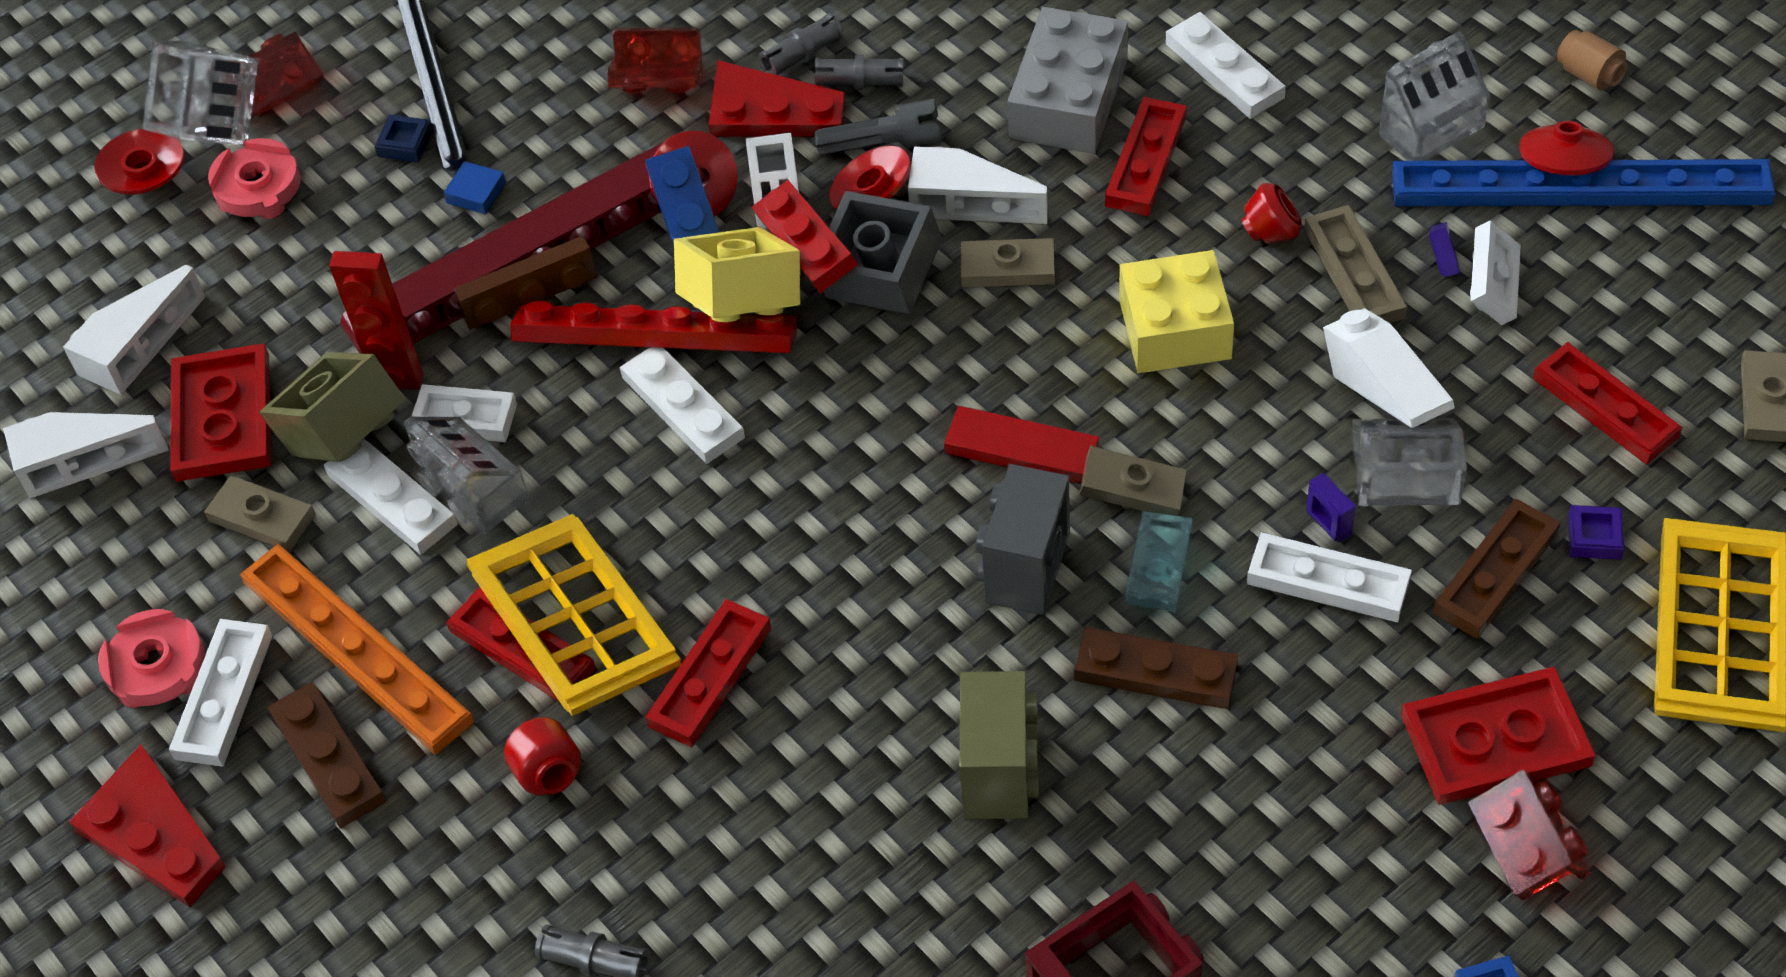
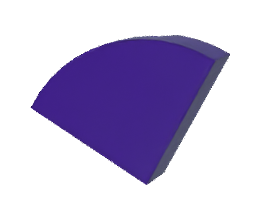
M1445 222L1432 226L1431 230H1429V239L1440 274L1447 277L1460 273L1448 223Z

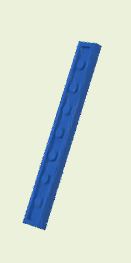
M1769 159L1612 160L1605 168L1584 175L1548 173L1529 165L1524 160L1393 161L1392 166L1394 206L1772 205L1776 195Z

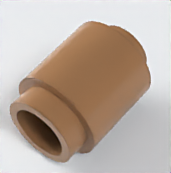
M1571 31L1563 39L1557 51V61L1563 64V69L1600 91L1610 86H1616L1623 79L1627 71L1626 52L1590 31Z

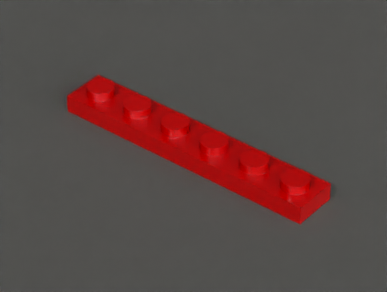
M533 301L526 305H521L510 323L511 341L775 353H790L798 333L797 316L783 315V313L777 315L740 314V319L736 321L718 322L712 320L704 312H692L688 308L680 306L669 307L665 310H644L639 305H624L619 308H598L597 305L592 303H578L570 307L552 306L551 303L546 301Z

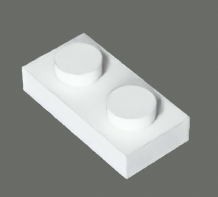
M1490 220L1475 228L1470 295L1471 302L1480 311L1485 312L1500 325H1503L1517 318L1521 245Z
M422 384L410 419V425L414 434L432 436L460 434L465 439L506 442L517 407V401L512 392ZM425 420H445L451 427H432Z

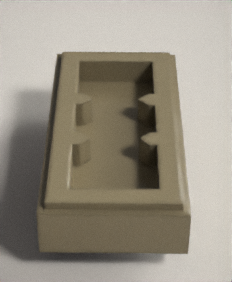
M1054 238L961 241L962 287L1055 284Z
M1744 350L1741 359L1744 439L1786 442V353Z
M1090 446L1086 455L1079 495L1176 519L1181 509L1186 469Z
M232 475L229 476L204 511L209 522L273 546L279 544L289 552H291L316 515L311 504Z

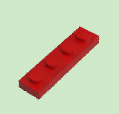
M334 251L329 267L361 353L374 354L398 389H420L424 373L382 253Z

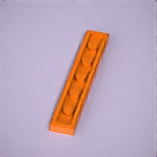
M275 545L240 574L244 584L435 756L474 723L471 712L281 545Z

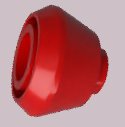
M1273 183L1261 184L1244 207L1246 216L1242 218V223L1254 241L1257 242L1262 239L1265 243L1272 244L1298 237L1302 228L1300 215L1289 196L1279 185Z

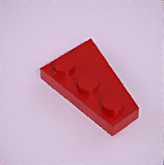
M717 60L709 118L710 134L715 137H761L791 133L792 137H815V132L818 129L844 125L845 94L842 91Z
M142 744L138 746L69 821L75 832L189 908L226 868L213 846Z

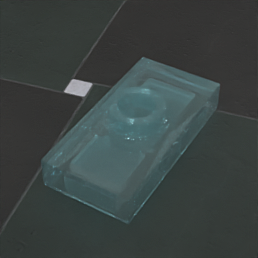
M1147 511L1142 512L1125 593V604L1176 612L1192 532L1193 518Z

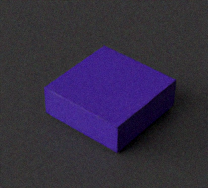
M1323 472L1309 481L1306 512L1334 541L1339 543L1352 535L1356 505Z
M1570 505L1568 511L1569 557L1622 560L1624 553L1622 508Z

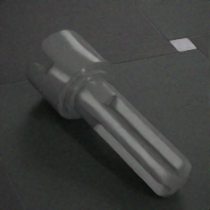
M935 98L899 105V110H895V115L818 129L815 132L817 150L820 155L824 156L899 141L901 145H906L907 149L914 148V146L920 147L942 143V133L938 124L933 122L922 124V122L933 121L938 117Z

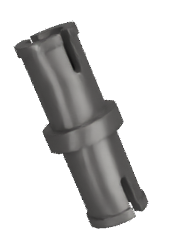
M828 13L804 29L796 28L788 32L787 39L759 53L758 60L764 72L768 71V73L778 75L798 62L806 63L815 57V52L843 38L844 33L838 19L834 20L835 16Z
M855 55V59L815 58V85H855V90H864V85H899V87H903L904 58L864 59V55Z
M546 924L541 929L543 934L539 933L536 940L535 956L537 959L550 960L578 967L581 974L595 977L598 973L614 977H644L639 972L647 975L650 966L651 954L649 949L635 948L607 941L605 934L593 931L586 936L554 928V926Z

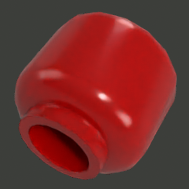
M549 717L534 718L522 723L509 736L504 748L505 762L516 780L526 792L536 796L551 795L564 791L574 781L582 763L580 749L560 722Z

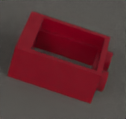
M1134 880L1025 952L1027 977H1072L1065 968L1066 965L1129 923H1132L1172 972V975L1169 977H1202L1204 957L1190 936L1187 934L1180 936L1168 922L1170 920L1169 914L1160 899L1153 893L1146 895Z

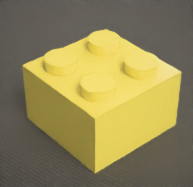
M755 227L674 239L676 294L693 304V307L709 315L712 320L732 322L740 319V314L752 312L760 315H777L782 313L785 307L800 305V250L763 228Z
M1214 250L1120 264L1119 301L1137 374L1232 359L1234 321Z

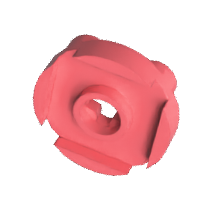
M256 138L243 141L245 148L239 149L232 154L229 148L223 151L214 160L208 173L209 184L218 208L223 212L242 217L261 216L271 219L282 214L285 209L284 204L293 198L301 182L299 167L289 148L273 139ZM258 173H262V177L260 179L255 181H247V179L255 178Z
M151 609L129 616L116 626L119 632L112 638L109 644L105 639L98 657L99 671L110 691L119 697L126 707L130 708L158 705L168 702L180 694L191 693L205 658L204 645L194 625L186 619L185 621L175 617L172 611L164 609ZM152 650H157L160 656H162L153 664H140V662L148 659V652Z

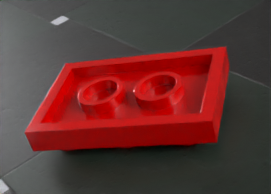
M264 343L171 358L170 471L176 482L271 467V428L259 413L270 403L269 353Z
M1555 666L1402 705L1401 717L1438 805L1593 766L1596 757Z

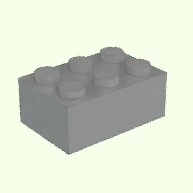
M1042 7L1007 101L1009 139L1096 154L1128 60V21Z

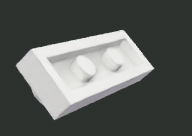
M1201 12L1166 31V45L1249 119L1285 99L1286 86Z
M649 347L620 367L622 378L706 464L745 438L743 427L664 348Z
M364 438L360 441V449L350 458L341 462L328 461L324 464L327 475L420 555L458 525L453 512Z
M1261 532L1248 570L1247 584L1398 622L1412 570Z
M226 619L219 620L169 748L174 760L224 766L273 636L268 625Z

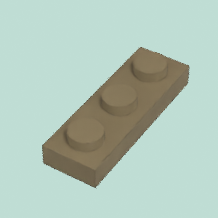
M1346 205L1305 217L1304 230L1349 311L1365 308L1388 323L1405 319L1407 305L1350 206Z

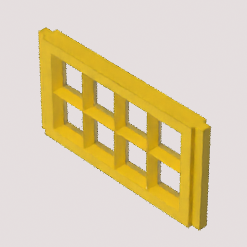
M574 514L466 559L467 566L472 572L475 581L561 705L571 716L681 665V659L677 655L675 647L580 519L575 517ZM573 543L585 562L552 576L539 557ZM530 561L543 580L509 594L497 575ZM593 571L606 590L573 605L560 585ZM551 590L564 609L530 624L517 604ZM615 600L628 620L594 634L581 615ZM572 619L586 639L551 654L538 634ZM636 629L650 650L616 665L602 644ZM593 649L607 669L573 685L559 664Z
M1664 518L1661 534L1654 697L1655 715L1786 733V533ZM1681 548L1720 552V578L1680 573ZM1731 554L1771 559V584L1731 580ZM1679 585L1718 589L1719 616L1679 611ZM1730 591L1770 596V623L1730 618ZM1678 623L1717 627L1718 655L1677 650ZM1729 629L1770 634L1769 661L1730 657ZM1677 661L1717 666V694L1676 689ZM1728 668L1769 673V701L1728 696Z

